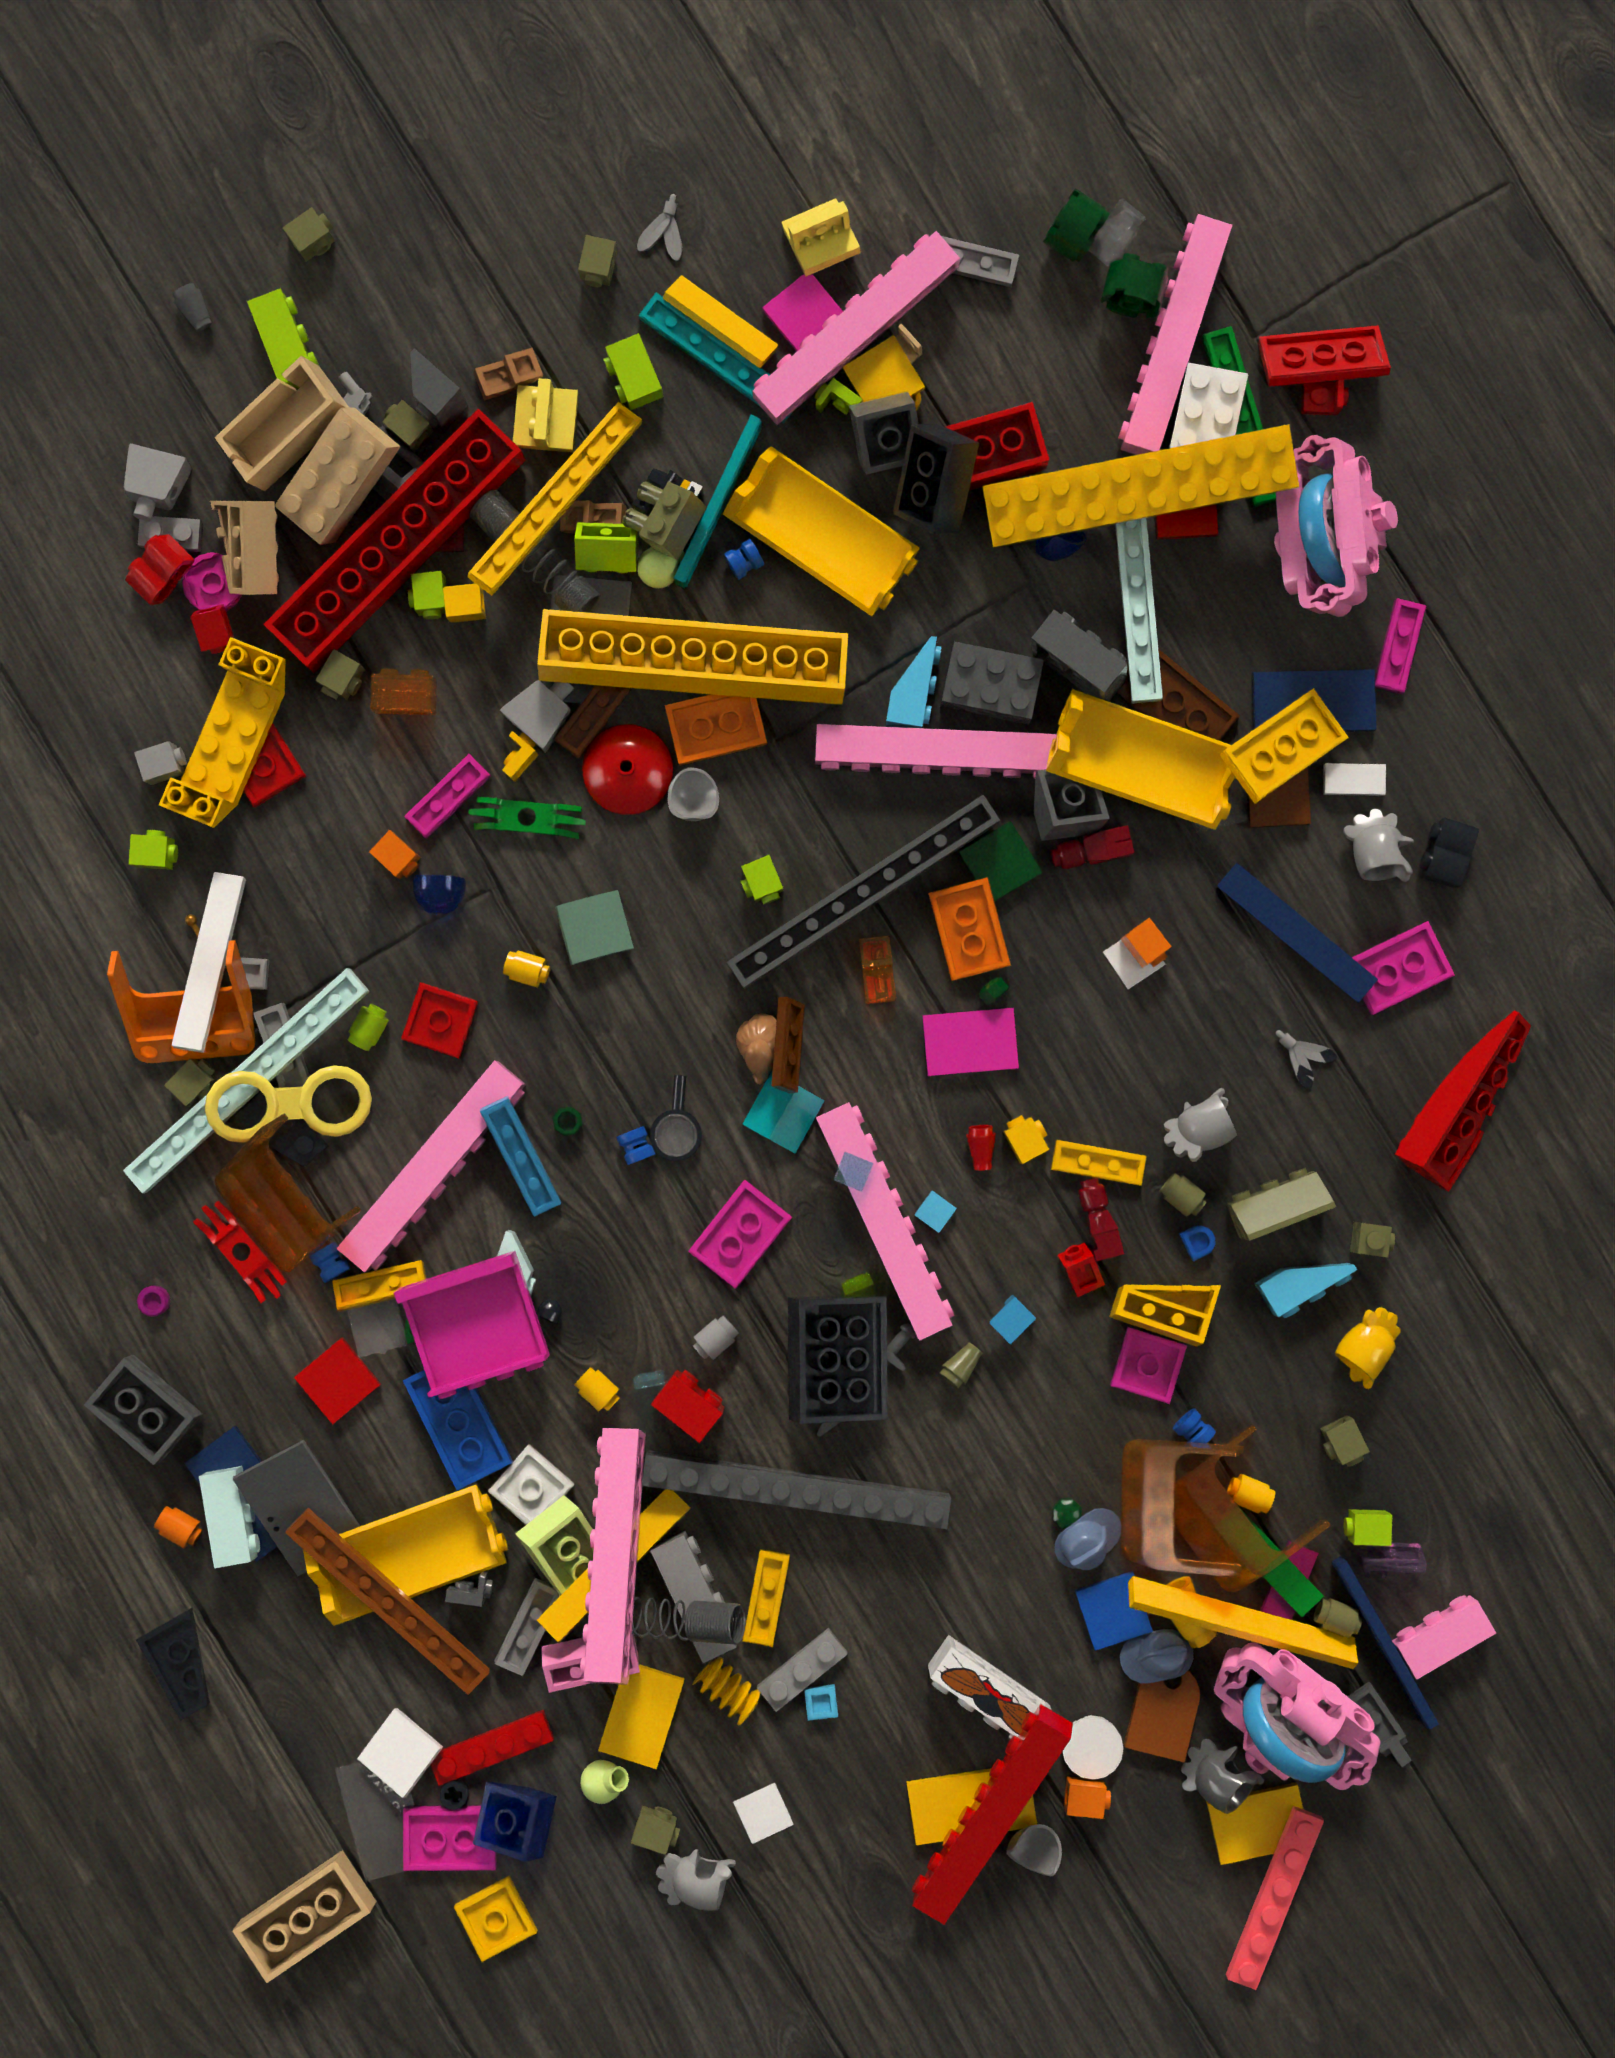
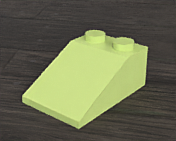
M564 1495L516 1533V1536L530 1557L560 1596L588 1568L589 1561H593L594 1548L590 1546L592 1527L581 1510Z

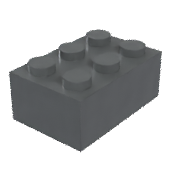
M1054 609L1031 637L1033 655L1038 659H1043L1046 665L1085 694L1109 702L1127 680L1125 656L1114 648L1108 650L1100 644L1102 640L1092 631L1087 630L1084 632L1077 627V621L1068 613L1063 612L1060 614Z
M954 641L940 707L1029 725L1032 720L1044 660Z
M134 1354L124 1357L84 1404L88 1410L153 1465L165 1459L203 1414Z

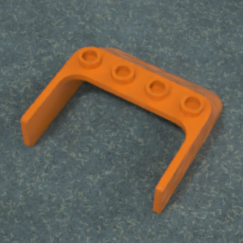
M236 940L229 941L226 956V968L232 986L220 987L204 1053L177 1049L171 1046L185 990L151 994L135 991L129 984L119 951L111 952L107 977L133 1054L138 1060L145 1063H161L239 1056L253 1051L255 1047L252 995Z

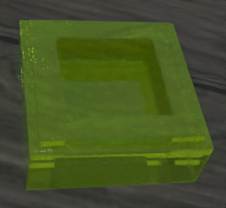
M865 1272L842 1281L841 1286L845 1295H848L874 1283L870 1273Z

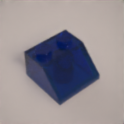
M486 1782L473 1844L524 1862L543 1858L557 1796L531 1787Z

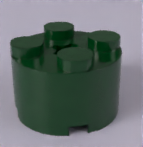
M1075 188L1068 198L1069 201L1060 210L1042 242L1072 262L1074 260L1080 262L1094 242V239L1090 236L1097 234L1099 229L1105 224L1110 213L1105 210L1104 206Z
M1123 254L1122 259L1112 261L1109 264L1101 303L1106 301V308L1122 316L1137 318L1138 313H1147L1146 319L1157 317L1160 314L1168 282V267L1161 263L1150 264L1141 261V257L1136 254Z

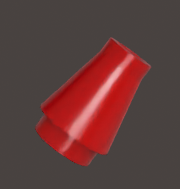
M974 1125L968 1127L969 1134H966V1138L974 1163V1170L992 1169V1157L996 1138L993 1126Z

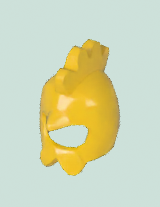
M1382 1307L1377 1308L1375 1312L1370 1309L1367 1310L1363 1316V1322L1353 1327L1336 1348L1335 1355L1350 1368L1349 1376L1354 1382L1363 1380V1386L1366 1389L1372 1387L1374 1380L1385 1367L1395 1350L1394 1340L1400 1334V1328L1396 1326L1398 1321L1396 1314L1388 1313Z

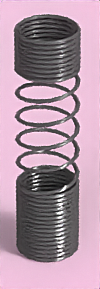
M496 489L488 491L476 501L470 510L469 517L496 542L520 513ZM542 538L539 541L540 544L534 550L532 549L523 560L522 571H534L533 582H545L544 593H556L554 603L562 611L590 613L598 604L601 595L583 576L576 577L578 571L572 572L556 590L546 591L550 578L562 570L567 560L561 561L547 578L540 581L535 580L537 570L553 557L556 549L550 550L536 567L525 570L524 564L526 559L535 553L545 542V538Z
M639 1597L634 1598V1602L635 1600L639 1601L640 1609L635 1628L632 1623V1634L635 1633L640 1638L649 1634L654 1639L664 1635L666 1639L673 1640L678 1636L682 1641L690 1640L693 1642L737 1645L744 1635L746 1619L744 1609L740 1604L694 1600L686 1611L684 1602L679 1600L675 1604L673 1613L676 1635L669 1637L665 1634V1631L670 1622L671 1605L668 1599H664L659 1607V1625L662 1633L655 1636L650 1632L654 1626L657 1612L656 1602L653 1598L646 1602L644 1610V1622L647 1633L643 1635L638 1634L636 1630L642 1617V1602ZM652 1601L654 1615L652 1624L648 1628L647 1608L649 1602ZM664 1602H667L668 1618L663 1630L661 1613ZM681 1603L683 1608V1615L681 1625L678 1630L676 1624V1612L678 1604ZM683 1625H685L687 1638H683L679 1634Z

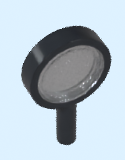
M674 1075L672 1110L659 1115L653 1122L650 1130V1141L658 1155L670 1161H681L691 1157L698 1150L702 1141V1130L698 1120L689 1112L684 1111L686 1076Z

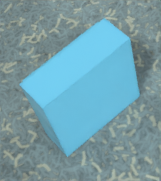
M931 1190L914 1215L939 1233L957 1208Z
M835 1684L806 1687L804 1689L808 1721L838 1717Z

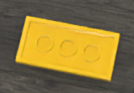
M1313 688L1219 755L1254 804H1256L1349 737Z
M991 1768L906 1781L916 1845L942 1842L950 1829L956 1830L960 1824L958 1819L966 1806L971 1808L975 1802L973 1798L979 1785L982 1782L987 1784L991 1778L989 1776ZM1033 1795L1009 1831L1037 1825Z

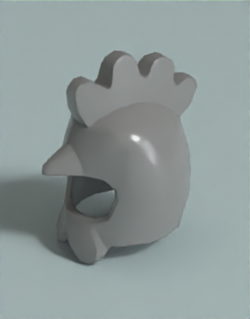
M1378 809L1371 810L1369 818L1362 814L1356 815L1353 818L1354 826H1346L1343 833L1347 839L1353 841L1354 859L1361 878L1368 881H1379L1398 877L1401 881H1408L1413 870L1408 861L1401 855L1399 847L1413 843L1414 840L1401 835L1396 828L1397 816L1394 813H1390L1384 817Z
M1223 1088L1215 1091L1207 1100L1198 1105L1191 1106L1188 1102H1185L1184 1111L1180 1116L1164 1123L1165 1130L1169 1132L1165 1135L1164 1142L1168 1147L1174 1146L1173 1150L1177 1157L1188 1155L1189 1159L1195 1162L1202 1156V1151L1221 1147L1237 1136L1233 1123L1226 1111L1228 1099L1222 1097L1225 1093Z
M695 1849L690 1856L683 1858L668 1853L664 1857L665 1864L659 1865L656 1870V1875L662 1879L658 1889L661 1893L669 1895L667 1902L670 1905H678L680 1902H683L690 1907L700 1910H718L724 1895L726 1880L732 1875L729 1867H734L736 1862L732 1859H705L699 1856L698 1849Z

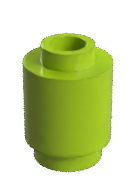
M370 1004L368 1008L362 1006L348 1031L350 1036L347 1040L353 1045L369 1051L372 1046H376L389 1022V1019L385 1017L387 1012L373 1004Z

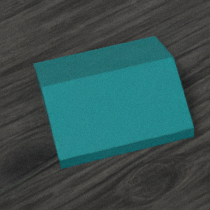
M771 1071L743 1125L789 1151L796 1153L825 1100L798 1086V1093H787L772 1087Z

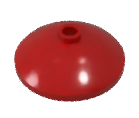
M625 724L603 731L591 742L584 756L582 772L589 794L601 807L620 815H636L652 809L665 797L673 778V763L667 746L659 736L647 728ZM630 762L632 764L631 770L623 772L621 770L622 763Z

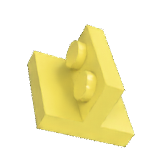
M833 199L781 222L782 229L806 277L861 253L860 246L850 227L849 213L844 201L838 203L837 199Z
M541 378L538 379V387L518 385L513 442L519 448L574 453L578 390L554 388L551 379Z

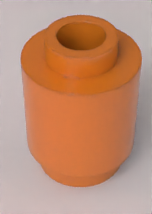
M166 1506L154 1524V1528L159 1530V1535L184 1549L188 1544L194 1546L203 1531L199 1528L201 1521L176 1507L171 1509Z

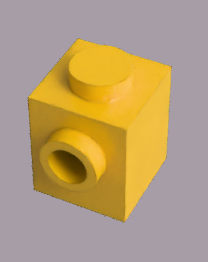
M1020 1115L1006 1123L1009 1129L1003 1131L1020 1164H1024L1049 1150L1043 1139L1048 1135L1040 1120L1034 1122L1032 1117L1024 1119L1023 1115Z

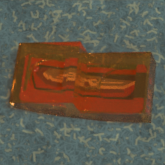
M889 936L859 939L866 1004L896 1001Z

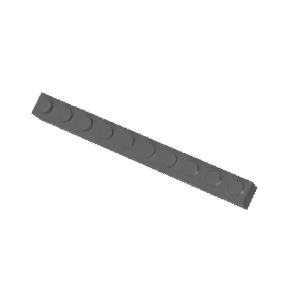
M980 796L727 961L729 967L745 990L996 826L1000 819L985 796Z
M648 1450L645 1457L641 1485L947 1529L951 1505L949 1493Z

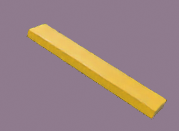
M665 1489L640 1514L637 1563L690 1510V1507L673 1490ZM588 1568L537 1619V1622L558 1643L589 1613L585 1608L586 1594L591 1591Z

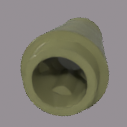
M968 1342L966 1346L942 1365L943 1369L939 1374L948 1383L959 1389L962 1384L966 1385L983 1353L976 1346Z

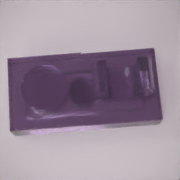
M1392 1543V1546L1359 1545L1358 1551L1366 1578L1370 1577L1371 1571H1380L1381 1578H1386L1388 1571H1394L1395 1573H1425L1427 1563L1421 1543Z

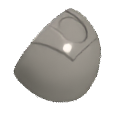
M686 768L680 771L670 783L668 807L673 815L685 821H700L712 817L719 806V792L714 780L707 772L698 768Z
M1038 1824L1027 1826L1016 1832L1008 1844L1006 1854L1015 1862L1031 1871L1046 1876H1054L1061 1862L1062 1847L1059 1837L1053 1829L1046 1825Z

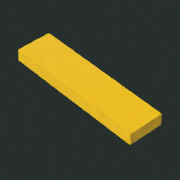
M681 275L665 291L663 297L665 301L758 368H761L776 352L778 348L777 343Z

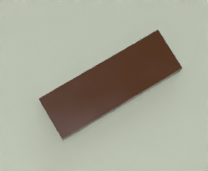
M595 685L554 738V741L579 759L633 688Z
M778 997L771 1086L787 1093H798L805 1005L789 997Z

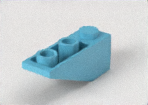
M931 636L892 689L885 726L922 728L923 723L929 724L932 706L926 705L928 694L934 695L937 677L931 676L932 665L939 664L941 647L936 646L937 637Z
M1350 1263L1279 1268L1254 1284L1272 1314L1277 1317L1282 1315L1284 1318H1287L1300 1310L1298 1305L1306 1300H1309L1311 1303L1326 1294L1324 1290L1335 1284L1338 1287L1352 1279L1350 1274L1357 1269L1354 1264Z

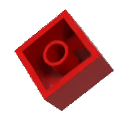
M677 1369L655 1396L651 1405L700 1443L723 1414V1399L711 1389L705 1392L697 1385L699 1380L689 1371L684 1370L681 1373Z

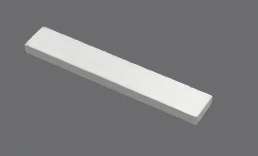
M218 872L213 874L171 1045L174 1048L200 1053L205 1051L226 964L228 943L232 940L246 882L243 876Z

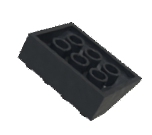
M885 1296L788 1297L789 1420L799 1424L888 1420L887 1306Z

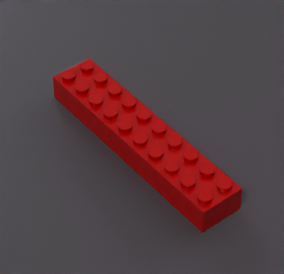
M478 408L264 625L307 668L315 673L327 661L333 649L337 651L411 577V574H414L469 518L470 510L476 501L488 491L498 489L526 461L522 450Z

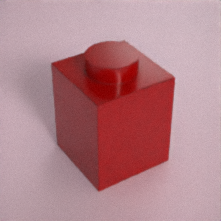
M224 604L194 611L190 617L201 652L210 650L211 654L225 651L230 637L234 638Z

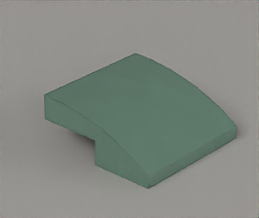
M618 890L555 907L571 965L629 951L634 948Z

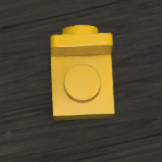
M512 731L509 737L521 748L518 752L513 750L503 762L506 766L502 771L516 782L536 759L538 753L533 749L536 743L525 733L522 732L518 736Z

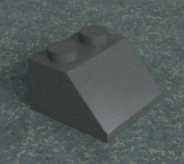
M414 348L410 352L412 392L418 404L416 410L430 423L433 429L438 426L445 432L468 404L461 389Z
M1046 769L1037 770L1035 774L1034 816L1042 841L1098 833L1110 819L1101 790L1047 772Z

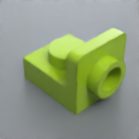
M834 378L828 385L823 383L814 397L817 399L816 410L820 413L831 399L834 401L833 405L844 414L850 412L849 405L863 402L861 397Z

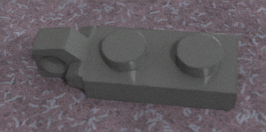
M1366 1683L1347 1696L1363 1708L1373 1719L1374 1730L1372 1732L1380 1739L1379 1752L1385 1757L1392 1754L1401 1767L1411 1762V1758L1402 1747L1408 1742L1405 1738V1733L1371 1683Z

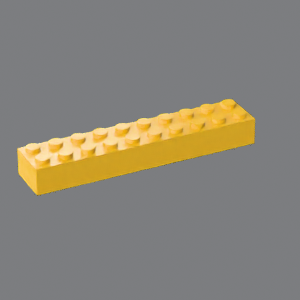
M1288 424L983 486L993 547H1001L1299 488L1290 425Z
M543 609L537 663L539 681L842 705L845 692L848 633Z

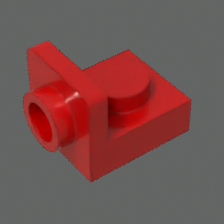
M1344 380L1303 383L1301 414L1337 416L1343 409V406H1347L1349 390L1348 387H1344Z
M1086 1243L1070 1246L1064 1252L1058 1254L1059 1260L1065 1268L1077 1297L1105 1285L1096 1260Z

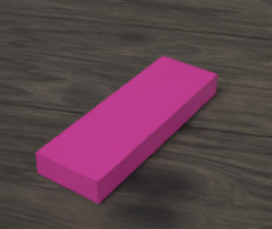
M1399 598L1394 600L1375 676V688L1398 694L1405 692L1426 605Z
M468 754L404 817L427 839L491 775Z

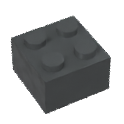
M904 392L849 405L859 464L865 474L903 466L911 425L918 424L915 402L909 393Z

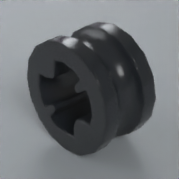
M459 1778L445 1783L440 1791L441 1803L450 1810L461 1808L469 1796L468 1785ZM451 1787H455L456 1791L462 1792L458 1801H454L453 1796H447L446 1792L449 1793Z

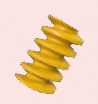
M718 1657L704 1667L692 1685L702 1681L703 1685L700 1692L704 1693L711 1689L712 1693L709 1700L712 1702L720 1697L722 1700L718 1708L721 1710L729 1705L731 1708L728 1717L731 1718L738 1713L740 1717L737 1725L739 1726L757 1706L760 1691L756 1689L749 1693L751 1687L749 1681L739 1685L742 1675L737 1673L730 1677L733 1667L727 1665L721 1669L723 1658Z

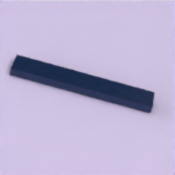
M1238 863L1231 868L1217 885L1219 889L1357 1003L1378 981L1374 975Z
M1341 1556L1331 1561L1334 1570L1355 1607L1359 1609L1360 1616L1420 1722L1427 1729H1432L1439 1725L1348 1562Z

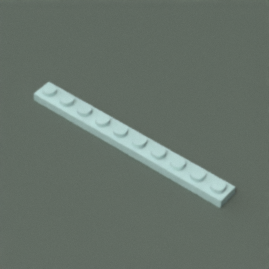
M346 968L231 1073L237 1071L255 1072L270 1082L370 991L350 968ZM238 1084L227 1089L218 1103L220 1119L225 1123L260 1090L248 1084ZM207 1095L123 1170L142 1194L150 1191L215 1132L208 1124L205 1113Z

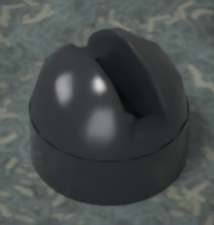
M549 1299L540 1304L536 1314L544 1320L558 1324L562 1315V1309L557 1301Z

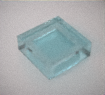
M844 1152L833 1180L862 1192L873 1163Z
M659 1370L636 1374L633 1379L635 1390L665 1385L667 1382L665 1371Z

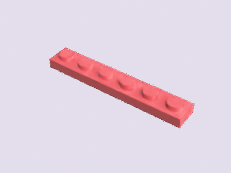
M1296 1806L1292 1807L1225 1974L1228 1980L1254 1990L1257 1989L1324 1823L1322 1816Z

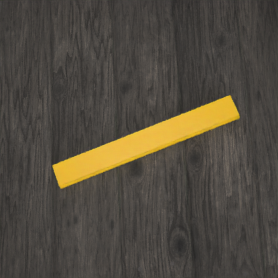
M617 402L468 572V578L492 596L640 427L642 419L620 402Z
M1132 1576L1128 1581L1130 1608L1274 1648L1284 1649L1292 1653L1354 1669L1358 1664L1354 1637L1346 1638L1322 1628Z

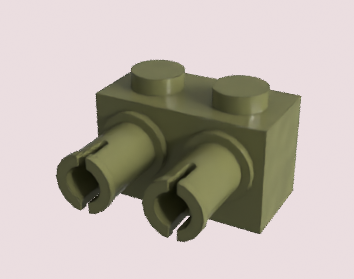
M645 481L640 486L647 489V492L638 489L637 497L641 501L654 505V508L649 516L629 508L626 513L633 517L630 518L624 515L623 525L640 532L639 536L654 550L678 560L707 506L692 491L669 481L664 490Z

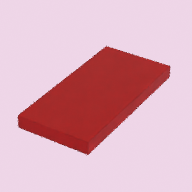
M1379 325L1260 336L1258 341L1268 386L1387 376L1390 374L1391 366Z

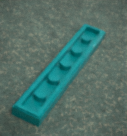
M656 292L638 315L639 319L760 406L753 399L752 390L755 389L753 385L764 374H768V376L770 374L762 368L755 366L665 301L663 296ZM788 415V416L782 421L783 424L786 422V420L789 418L790 415Z
M752 414L674 576L675 584L684 589L685 587L687 588L762 429L761 419Z

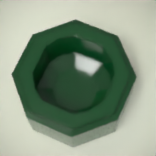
M1002 978L992 979L983 986L979 997L986 1005H990L1009 989V986Z
M572 1106L559 1108L553 1117L554 1130L563 1136L577 1134L583 1126L582 1114Z
M1072 1498L1059 1499L1052 1507L1053 1520L1062 1529L1068 1528L1082 1517L1081 1506Z

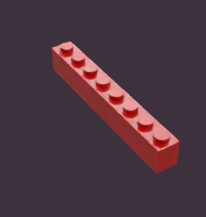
M1042 1704L1039 1705L1034 1713L1029 1712L1021 1725L1023 1730L1018 1737L1014 1735L1010 1739L1005 1749L1007 1754L1002 1761L1000 1759L996 1760L989 1773L991 1778L987 1784L982 1782L979 1785L973 1798L975 1802L971 1808L966 1806L958 1819L960 1824L956 1830H949L942 1844L944 1848L940 1854L935 1852L927 1865L929 1870L925 1876L920 1874L912 1887V1892L915 1893L913 1907L945 1925L1071 1740L1072 1722Z

